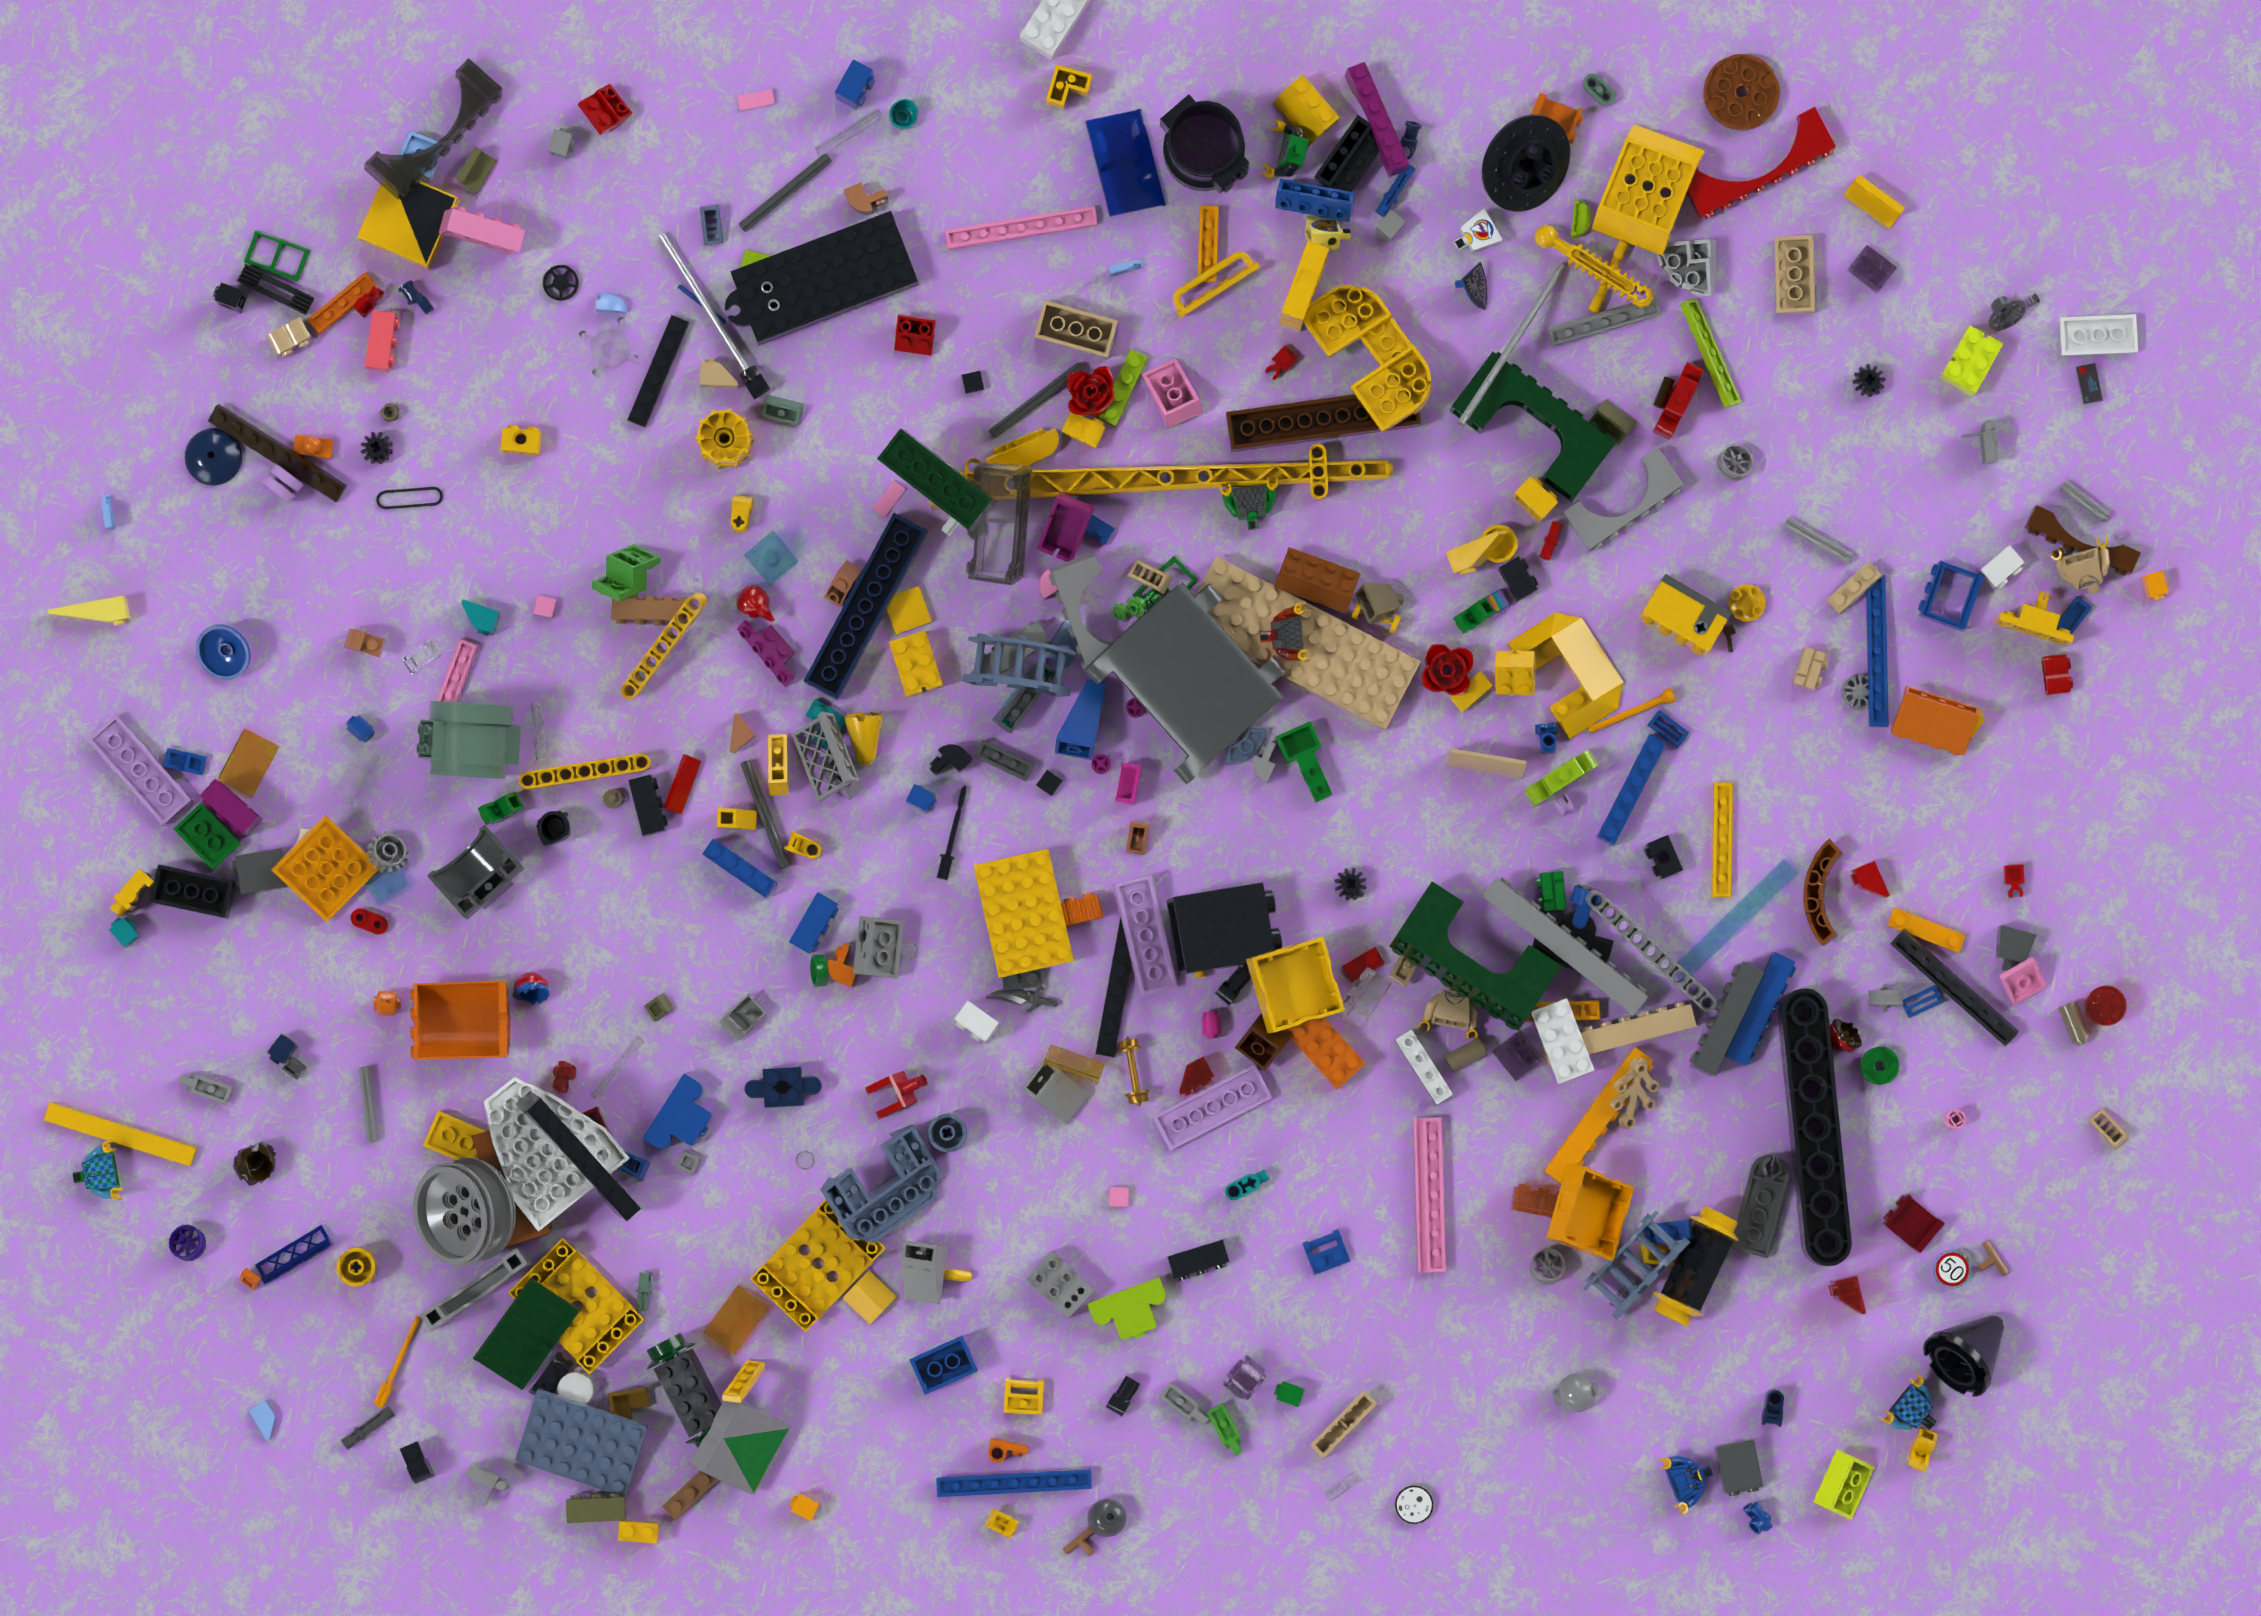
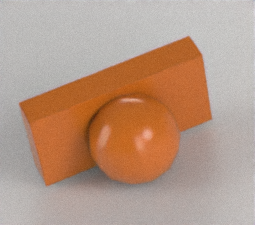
M295 435L293 451L303 456L331 459L334 440Z

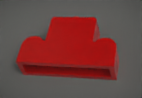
M1686 362L1652 432L1668 440L1671 439L1698 386V382L1704 372L1703 369Z

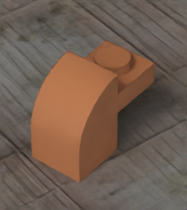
M861 182L843 189L851 208L857 213L864 215L873 214L871 206L875 205V207L883 205L886 203L885 200L888 199L885 189L867 196Z
M349 628L344 647L380 658L386 639Z

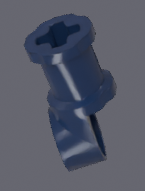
M1414 121L1405 122L1406 130L1400 141L1402 147L1405 146L1410 149V155L1406 156L1408 160L1415 153L1418 143L1417 135L1419 129L1422 128L1420 123Z
M412 280L398 288V291L402 292L408 300V305L417 302L426 315L434 310L427 298L417 292Z

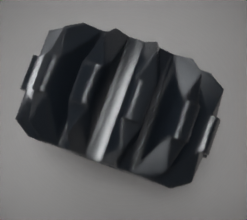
M1867 364L1865 369L1859 367L1860 373H1854V376L1858 379L1853 380L1852 383L1859 384L1855 391L1862 389L1861 396H1864L1866 391L1868 397H1872L1873 392L1878 395L1880 393L1878 388H1884V385L1879 382H1884L1886 379L1879 377L1883 374L1882 370L1878 373L1875 372L1877 366H1874L1871 370L1870 365ZM1867 377H1871L1870 380L1873 379L1870 385H1868V382L1865 383Z
M371 432L372 438L370 439L368 436H365L364 438L368 442H361V446L365 447V449L361 450V453L366 454L364 457L366 461L371 458V463L375 464L376 459H378L379 464H383L382 458L384 457L388 461L389 457L386 454H393L391 449H387L392 447L393 443H387L389 437L385 436L382 438V432H379L377 437L374 432ZM379 444L381 450H377L378 452L375 453L373 446Z
M1347 868L1344 869L1346 876L1339 872L1338 876L1342 880L1335 879L1334 881L1337 884H1341V886L1335 887L1336 891L1342 889L1339 897L1346 893L1345 899L1347 901L1350 898V894H1352L1353 900L1357 899L1356 892L1360 896L1363 895L1359 888H1367V886L1361 885V883L1366 882V878L1359 879L1363 873L1360 871L1357 876L1354 875L1355 868L1352 869L1351 874H1349ZM1348 879L1349 881H1351V879L1355 881L1354 889H1352V887L1350 889L1346 887V881Z

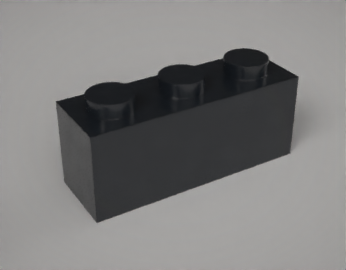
M649 774L628 780L642 836L646 837L665 832L668 821L666 815L661 813L660 808L664 806L661 796L657 797L656 789H659L657 779L652 778V775Z
M1223 1239L1167 1256L1174 1279L1178 1278L1179 1281L1190 1278L1189 1274L1195 1272L1197 1276L1208 1273V1268L1214 1266L1216 1270L1227 1267L1226 1263L1230 1262Z

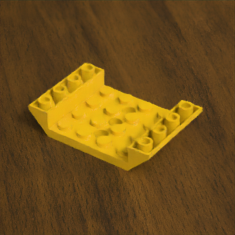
M1634 124L1625 139L1598 206L1592 230L1663 256L1670 240V233L1695 171L1700 166L1705 150ZM1633 175L1636 178L1635 182L1630 185L1625 182L1626 176ZM1645 182H1651L1654 185L1650 191H1645L1642 186ZM1664 188H1668L1671 191V195L1667 198H1663L1660 195L1661 190Z
M825 1199L772 1257L757 1270L750 1280L806 1332L873 1263L885 1247L879 1241L873 1243L849 1238ZM803 1244L810 1247V1253L806 1256L801 1255L799 1252V1248ZM818 1257L824 1261V1266L821 1269H816L813 1266L814 1259ZM835 1271L838 1274L837 1281H828V1272Z
M564 1238L508 1292L516 1299L529 1279L534 1278L535 1281L572 1305L576 1300H580L583 1303V1309L577 1314L558 1342L589 1375L645 1320L609 1281ZM591 1286L597 1290V1294L593 1298L586 1295L587 1288Z

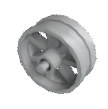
M1737 444L1727 446L1719 454L1716 461L1719 473L1730 481L1742 480L1752 470L1754 464L1751 453L1745 447ZM1728 452L1730 458L1724 456V453Z
M1884 985V988H1881V990L1868 991V1005L1881 1006V1008H1884V1012H1887V1008H1890V1006H1903V991L1891 990L1888 988V985Z
M1544 1248L1537 1251L1533 1256L1529 1268L1530 1274L1539 1284L1546 1286L1554 1285L1562 1278L1566 1263L1560 1252L1555 1249ZM1545 1255V1262L1538 1257ZM1534 1261L1542 1266L1534 1268ZM1558 1261L1561 1267L1554 1266V1263ZM1553 1270L1561 1271L1560 1275L1556 1277ZM1542 1271L1543 1276L1539 1275L1537 1272ZM1550 1274L1552 1278L1548 1279L1545 1276Z

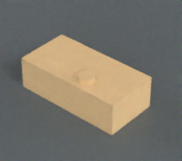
M1044 300L1034 337L1109 358L1119 321Z

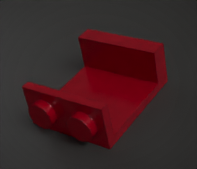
M1902 1194L1895 1202L1897 1204L1893 1211L1890 1209L1884 1215L1883 1219L1885 1221L1882 1224L1917 1253H1921L1945 1223L1934 1217L1911 1198L1910 1194L1905 1196Z

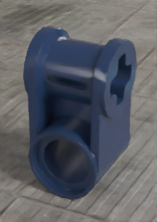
M1770 1389L1766 1392L1761 1425L1768 1423L1776 1424L1778 1427L1782 1426L1784 1395L1777 1389ZM1773 1393H1778L1780 1397L1776 1403L1770 1402V1396Z

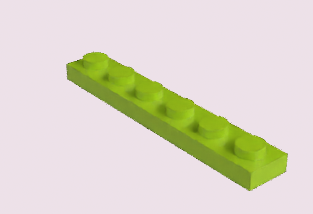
M1697 298L1680 303L1690 331L1696 340L1698 349L1702 354L1724 407L1729 408L1741 403Z

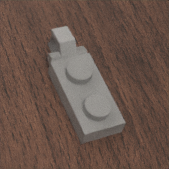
M191 1074V1077L180 1075L178 1080L179 1083L187 1085L186 1090L225 1105H227L233 1086L198 1074Z
M1171 1382L1159 1396L1165 1403L1193 1423L1197 1419L1205 1425L1209 1420L1202 1414L1204 1409L1201 1405Z

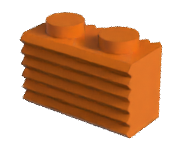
M1093 892L1083 894L1081 899L1075 900V897L1063 899L1064 903H1061L1066 927L1104 918L1098 894L1094 895Z

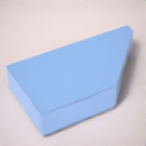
M1143 260L1123 262L1109 266L1110 276L1119 275L1143 268L1144 263Z
M109 494L102 495V512L105 528L112 530L116 527L111 497Z

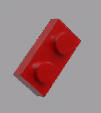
M1374 947L1342 967L1352 983L1385 964L1377 948Z

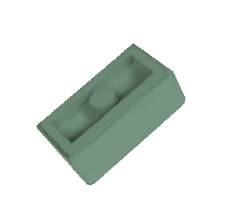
M767 395L761 417L799 426L804 404Z

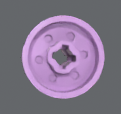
M275 464L270 470L275 478L266 475L261 483L289 504L295 497L290 489L298 492L303 484L279 465Z

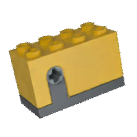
M1665 574L1639 617L1642 618L1641 622L1649 627L1654 625L1659 628L1658 632L1667 637L1671 635L1676 638L1674 640L1681 646H1690L1693 653L1701 656L1702 654L1706 655L1710 651L1732 612ZM1698 626L1701 627L1700 633L1697 632Z

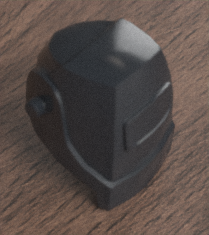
M560 810L549 811L538 820L536 827L539 838L544 846L562 842L570 837L571 828L567 812L563 813Z

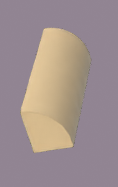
M1364 1390L1310 1446L1324 1459L1378 1403Z

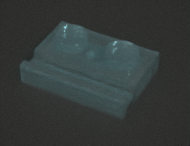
M1063 621L1049 645H1067L1070 650L1076 651L1074 646L1077 644L1076 638H1071L1068 627H1071V625ZM1047 652L1046 656L1057 662L1058 655ZM1076 655L1066 656L1065 668L1070 666Z
M401 868L398 872L392 870L390 874L387 873V870H384L365 883L378 906L383 905L412 887Z

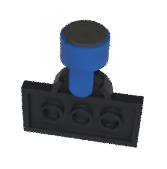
M1577 884L1574 886L1570 900L1577 904L1576 910L1564 915L1558 925L1562 926L1564 924L1572 931L1570 934L1573 937L1577 938L1579 936L1587 943L1585 945L1590 950L1592 948L1596 949L1602 955L1600 958L1607 962L1614 940L1596 935L1594 920L1589 916L1591 907L1586 902V895L1589 891H1601ZM1593 896L1591 899L1592 904L1599 903L1600 896ZM1534 937L1532 947L1561 966L1574 969Z

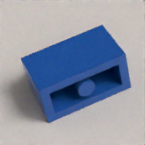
M914 784L906 799V803L928 814L929 810H934L937 800L934 793Z

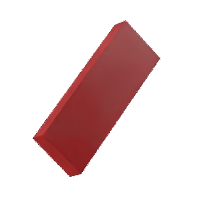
M683 754L663 808L682 815L701 760Z

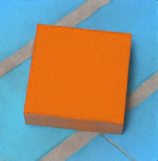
M247 1268L242 1271L239 1278L240 1282L252 1290H256L261 1280L260 1277Z

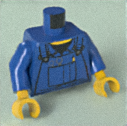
M1679 1455L1659 1458L1658 1461H1663L1664 1466L1659 1469H1665L1676 1501L1679 1503L1674 1505V1509L1680 1507L1681 1513L1678 1516L1685 1514L1703 1495V1489L1706 1488L1703 1480L1713 1476L1711 1467L1708 1465L1699 1469L1697 1462H1693L1691 1458Z

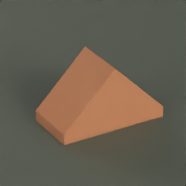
M734 713L731 753H736L756 737L739 714Z
M1130 822L1126 852L1145 855L1150 824Z

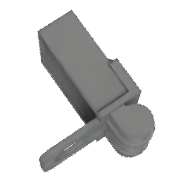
M1986 420L1981 425L1982 432L1961 435L1962 438L1980 436L1983 464H1991L1998 461L1996 451L1998 443L1996 430H1993L1995 425L1991 420Z
M747 994L728 1013H725L726 1015L719 1023L732 1038L738 1041L754 1028L753 1026L767 1013L750 994Z
M475 1463L470 1465L466 1476L491 1489L483 1506L488 1504L495 1489L504 1491L510 1486V1482L507 1479H502L503 1476L493 1470L482 1468Z

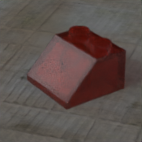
M1852 1275L1830 1280L1831 1285H1828L1831 1297L1833 1296L1836 1301L1857 1314H1866L1857 1276Z

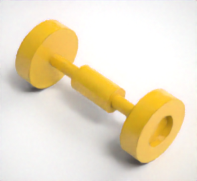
M1357 601L1351 617L1356 620L1359 613L1364 614L1359 601ZM1395 615L1393 621L1384 619L1379 621V623L1385 622L1390 624L1389 633L1394 634L1401 616Z

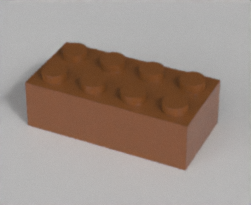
M1288 547L1274 588L1346 613L1361 573Z

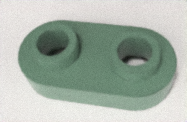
M1592 73L1584 78L1583 88L1595 101L1604 107L1614 103L1616 99L1615 91L1600 76ZM1593 81L1595 87H1590L1588 83ZM1604 94H1607L1609 96V100H1604L1602 96Z

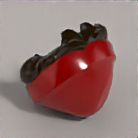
M1840 1019L1832 1021L1830 1024L1832 1049L1839 1052H1852L1862 1046L1858 1029L1853 1028L1852 1022L1846 1023Z

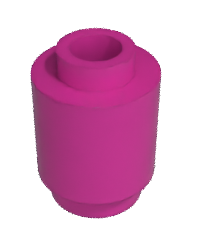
M1218 1011L1203 1012V1017H1201L1202 1034L1206 1035L1207 1039L1218 1038V1034H1222L1220 1015L1218 1016Z

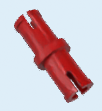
M1556 521L1551 522V527L1548 535L1544 537L1545 543L1539 555L1540 558L1551 561V556L1555 546L1559 543L1558 538L1563 524Z

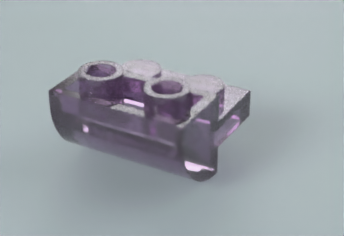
M1866 245L1847 271L1875 293H1878L1897 267Z
M1521 1029L1492 1051L1515 1081L1519 1080L1544 1060Z

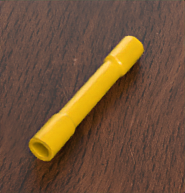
M1618 241L1609 267L1615 265L1614 270L1618 269L1629 244ZM1600 284L1588 308L1590 312L1597 313L1600 311L1608 291L1607 284L1603 286Z

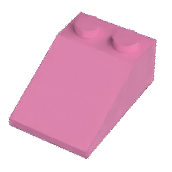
M1176 358L1142 374L1158 411L1168 428L1203 413L1200 400Z

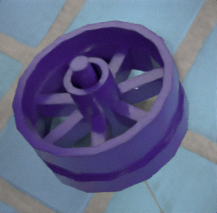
M189 1224L181 1225L171 1233L169 1248L173 1255L186 1262L194 1261L204 1253L206 1238L196 1227ZM189 1230L188 1236L186 1237L184 1232ZM194 1230H195V1231L197 1232L198 1236L192 1238L193 1233H194ZM177 1245H182L178 1250L176 1249ZM186 1249V1256H180V1254Z

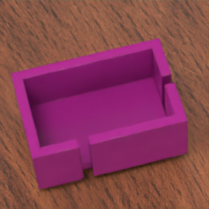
M1060 492L1054 501L1050 516L1036 549L1052 556L1057 548H1060L1056 558L1066 562L1075 559L1095 506Z
M214 779L200 795L203 799L201 802L212 811L215 809L217 811L215 815L223 822H230L232 824L230 828L240 836L243 834L249 836L263 820L261 816L253 809L248 808L244 801L217 779Z

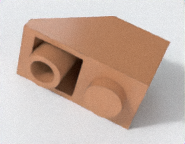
M846 560L837 571L824 598L841 607L856 584L862 569Z

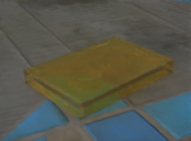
M737 1285L704 1333L735 1355L769 1307Z

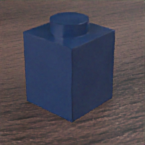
M280 1034L267 1051L271 1055L269 1059L277 1065L279 1063L285 1064L298 1048V1045L284 1034Z

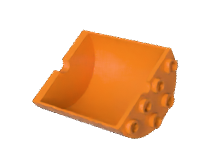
M507 981L413 984L414 989H410V999L414 1001V1008L410 1009V1018L414 1023V1027L410 1028V1036L414 1042V1046L410 1048L411 1058H414V1060L505 1058L509 1056L510 1002H508Z

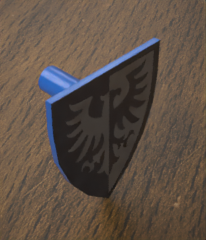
M1479 262L1461 280L1455 281V287H1464L1471 302L1478 308L1486 310L1487 282L1481 262Z

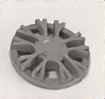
M1863 674L1850 676L1843 683L1841 690L1842 698L1846 705L1855 710L1868 708V700L1865 698L1866 696L1868 697V689L1866 688L1868 681L1865 685L1861 682L1862 678L1868 680V676ZM1851 680L1854 683V687H1850L1847 683ZM1845 689H1850V690H1852V691H1851V692H1845ZM1848 695L1853 696V700L1850 702L1846 698ZM1855 699L1858 700L1856 706L1853 705ZM1864 700L1866 706L1861 707L1860 701Z

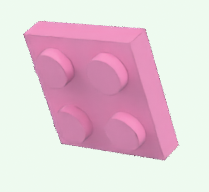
M2033 957L1999 975L2013 1006L2047 987Z

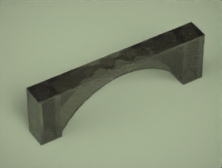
M469 58L455 73L461 89V106L457 119L450 131L439 142L422 151L405 155H388L377 151L364 164V170L398 200L402 196L406 197L412 190L411 187L423 180L425 177L424 173L428 169L431 171L437 165V160L441 156L445 157L450 152V147L462 140L464 132L472 130L477 123L476 120L480 116L483 118L489 112V107L493 103L497 104L503 97V88Z

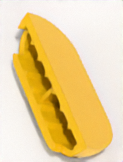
M1041 428L993 449L994 454L986 457L988 466L993 471L1018 470L1050 456L1056 450L1059 443L1057 430L1052 428L1051 431H1044Z

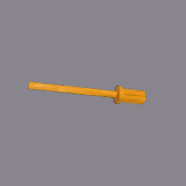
M415 1317L386 1383L380 1382L382 1385L373 1403L378 1407L384 1408L392 1388L395 1389L391 1384L421 1320L420 1317Z

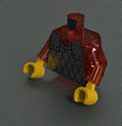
M1305 602L1297 603L1295 606L1286 608L1274 616L1273 621L1270 622V631H1259L1260 643L1272 642V650L1288 661L1302 660L1310 662V659L1305 658V654L1311 653V651L1304 649L1301 615H1298L1308 612V610H1301V606L1306 604Z

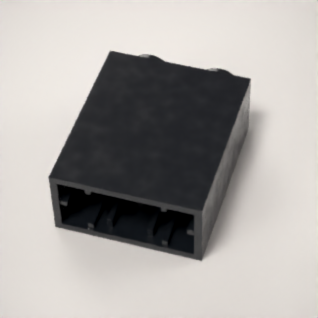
M1263 882L1176 896L1166 900L1179 976L1247 965L1246 959L1282 948L1280 930L1278 928L1271 929L1269 913H1275L1276 910L1274 894L1272 890L1264 891Z

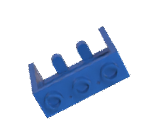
M1940 560L1932 567L1930 574L1933 577L1931 582L1926 584L1924 592L1927 594L1925 600L1920 601L1918 607L1920 611L1919 616L1959 631H1964L1984 575L1973 573ZM1944 569L1973 579L1958 622L1930 612Z

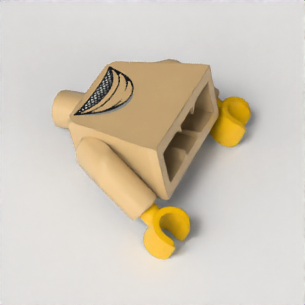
M2105 536V544L2100 543L2099 537L2096 540L2101 550L2097 547L2063 557L2064 550L2062 548H2058L2059 557L2056 556L2055 551H2052L2051 557L2057 560L2056 566L2060 577L2069 584L2074 585L2078 590L2087 588L2090 594L2097 593L2100 590L2098 585L2103 583V576L2107 575L2110 565L2109 551L2106 549V545L2109 543L2107 536Z
M1450 987V990L1443 989L1441 994L1435 995L1427 1003L1423 1014L1424 1020L1420 1022L1419 1029L1422 1023H1426L1428 1025L1427 1031H1429L1431 1027L1429 1021L1432 1020V1024L1467 1030L1465 1033L1467 1039H1469V1033L1474 1032V1039H1477L1478 1033L1475 1028L1477 1027L1478 1011L1473 1001L1469 1000V998L1461 997L1455 989Z

